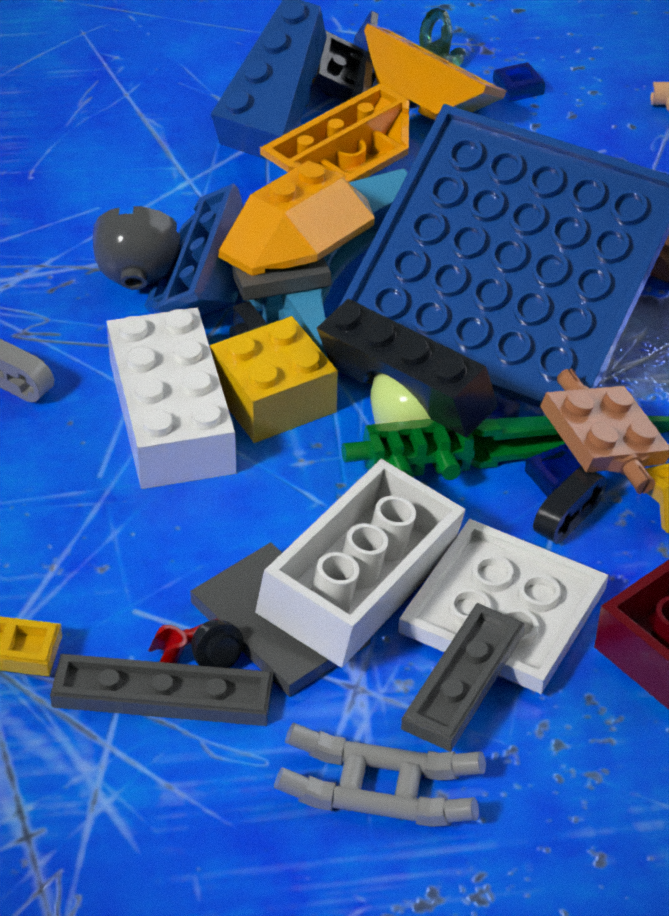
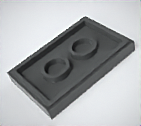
M270 542L190 591L191 603L210 621L218 619L219 621H228L234 624L243 635L244 646L242 652L262 671L273 672V682L290 697L337 665L255 613L264 570L282 554ZM370 639L357 652L368 646Z

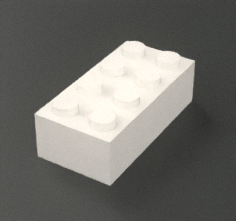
M198 307L106 321L110 363L141 489L237 474L235 430Z
M380 459L264 570L255 613L342 668L432 573L458 536L466 509L383 459Z

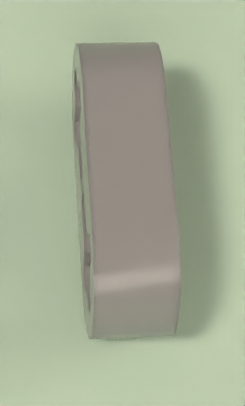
M0 339V388L25 401L36 402L54 386V377L51 370L38 357Z

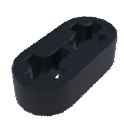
M582 466L576 469L542 503L535 516L533 530L555 544L562 542L597 507L605 492L607 479L597 472L586 473Z

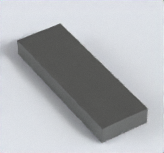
M476 603L403 715L401 730L451 752L523 637L525 623Z

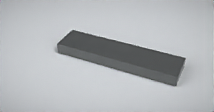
M61 654L50 699L52 708L267 726L273 689V672Z

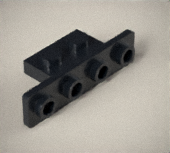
M371 10L355 35L354 44L326 31L327 39L316 78L312 80L313 86L319 88L326 95L336 96L344 101H348L372 87L376 76L375 72L372 71L373 64L364 29L367 23L377 26L378 13Z

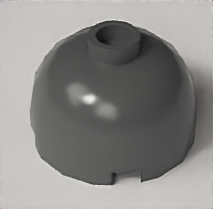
M134 206L133 214L125 213L119 215V208L110 209L98 217L93 229L94 257L99 269L110 280L131 290L143 289L166 279L176 265L180 253L181 235L180 232L176 231L177 223L165 213L147 207Z

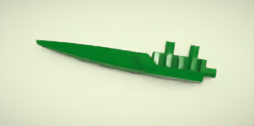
M547 416L486 418L467 438L431 419L365 425L363 441L343 443L341 447L342 458L345 463L365 461V467L368 471L380 459H383L414 478V476L424 475L425 464L432 463L438 474L441 473L446 480L456 479L461 471L470 470L471 465L479 469L497 467L498 462L571 452ZM647 416L659 433L669 431V416Z

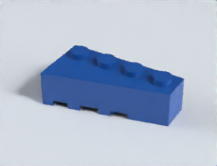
M282 0L211 112L221 145L266 159L260 155V147L301 126L304 107L308 106L311 96L310 87L312 79L316 78L327 39L319 5L302 0Z

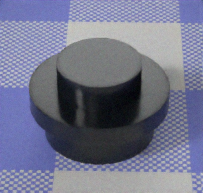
M211 620L203 623L192 637L191 646L194 660L199 666L230 668L238 660L243 650L244 639L241 631L228 621Z

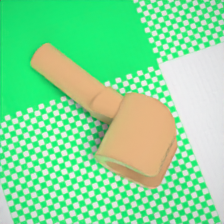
M653 82L654 92L650 95L651 105H666V109L669 111V82Z

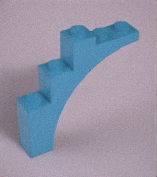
M404 168L348 182L367 198L375 221L374 226L324 257L331 271V286L345 267L370 247L407 175V171ZM331 286L247 300L252 303L267 324L293 316L327 357L317 327L326 319L323 305Z

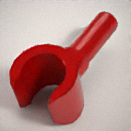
M163 625L158 629L148 651L164 650L165 652L160 662L177 664L185 646L191 644L195 631L201 625L185 630L172 625Z

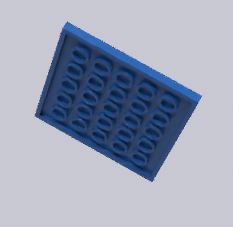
M443 104L340 305L347 299H350L486 366L493 391L539 408L546 392L564 391L557 382V376L565 369H573L584 386L589 387V389L597 388L669 235V174Z

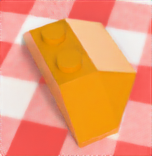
M367 23L364 29L377 83H382L407 98L409 105L411 101L420 105L418 112L428 118L436 120L443 104L474 112L503 99L506 94V90L389 29Z
M380 83L260 147V155L286 172H290L309 160L322 165L325 169L344 178L347 182L367 178L408 155L409 100Z
M308 160L250 194L219 248L218 257L251 276L264 274L265 269H286L317 262L374 226L375 217L367 198L344 178L330 172L322 165Z

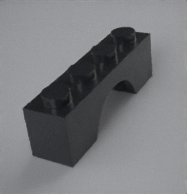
M347 299L317 327L327 357L337 370L363 384L376 371L388 375L404 386L419 401L431 420L465 438L498 407L486 366L357 302Z

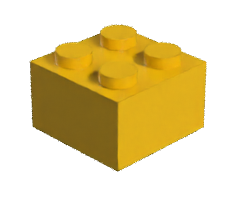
M293 316L209 345L227 407L254 443L337 412L338 370Z

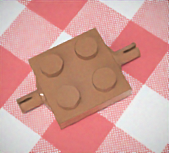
M573 369L563 370L557 376V382L564 391L546 392L540 408L586 473L597 471L621 473L628 478L638 494L649 492L655 486V480L644 467L666 463L669 457V445L625 386L589 389V387L584 386Z

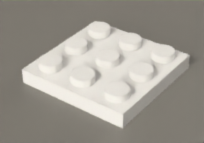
M469 519L399 618L398 632L445 652L476 603L524 622V635L498 676L542 694L606 590L608 574Z

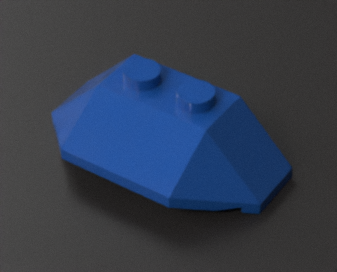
M234 183L199 198L193 208L195 214L178 231V233L180 232L181 239L180 253L176 265L166 279L154 283L151 287L144 305L149 312L162 313L176 309L198 307L200 316L216 310L224 311L230 308L238 299L239 289L233 277V267L218 257L219 248L243 208L239 189Z

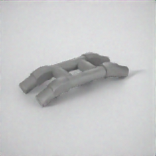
M294 722L287 732L285 743L309 753V756L323 762L337 765L344 763L339 786H336L334 782L323 781L310 775L306 777L282 767L276 777L274 788L297 797L299 802L318 809L332 811L335 808L416 821L418 825L430 827L448 826L452 822L475 821L478 819L479 808L475 797L448 799L447 797L429 798L420 796L417 799L421 775H424L426 779L453 780L458 779L459 776L484 774L486 761L481 751L458 754L455 751L441 753L428 751V753L390 748L346 741V738L332 736L323 731L316 732ZM366 766L399 771L395 795L361 790Z

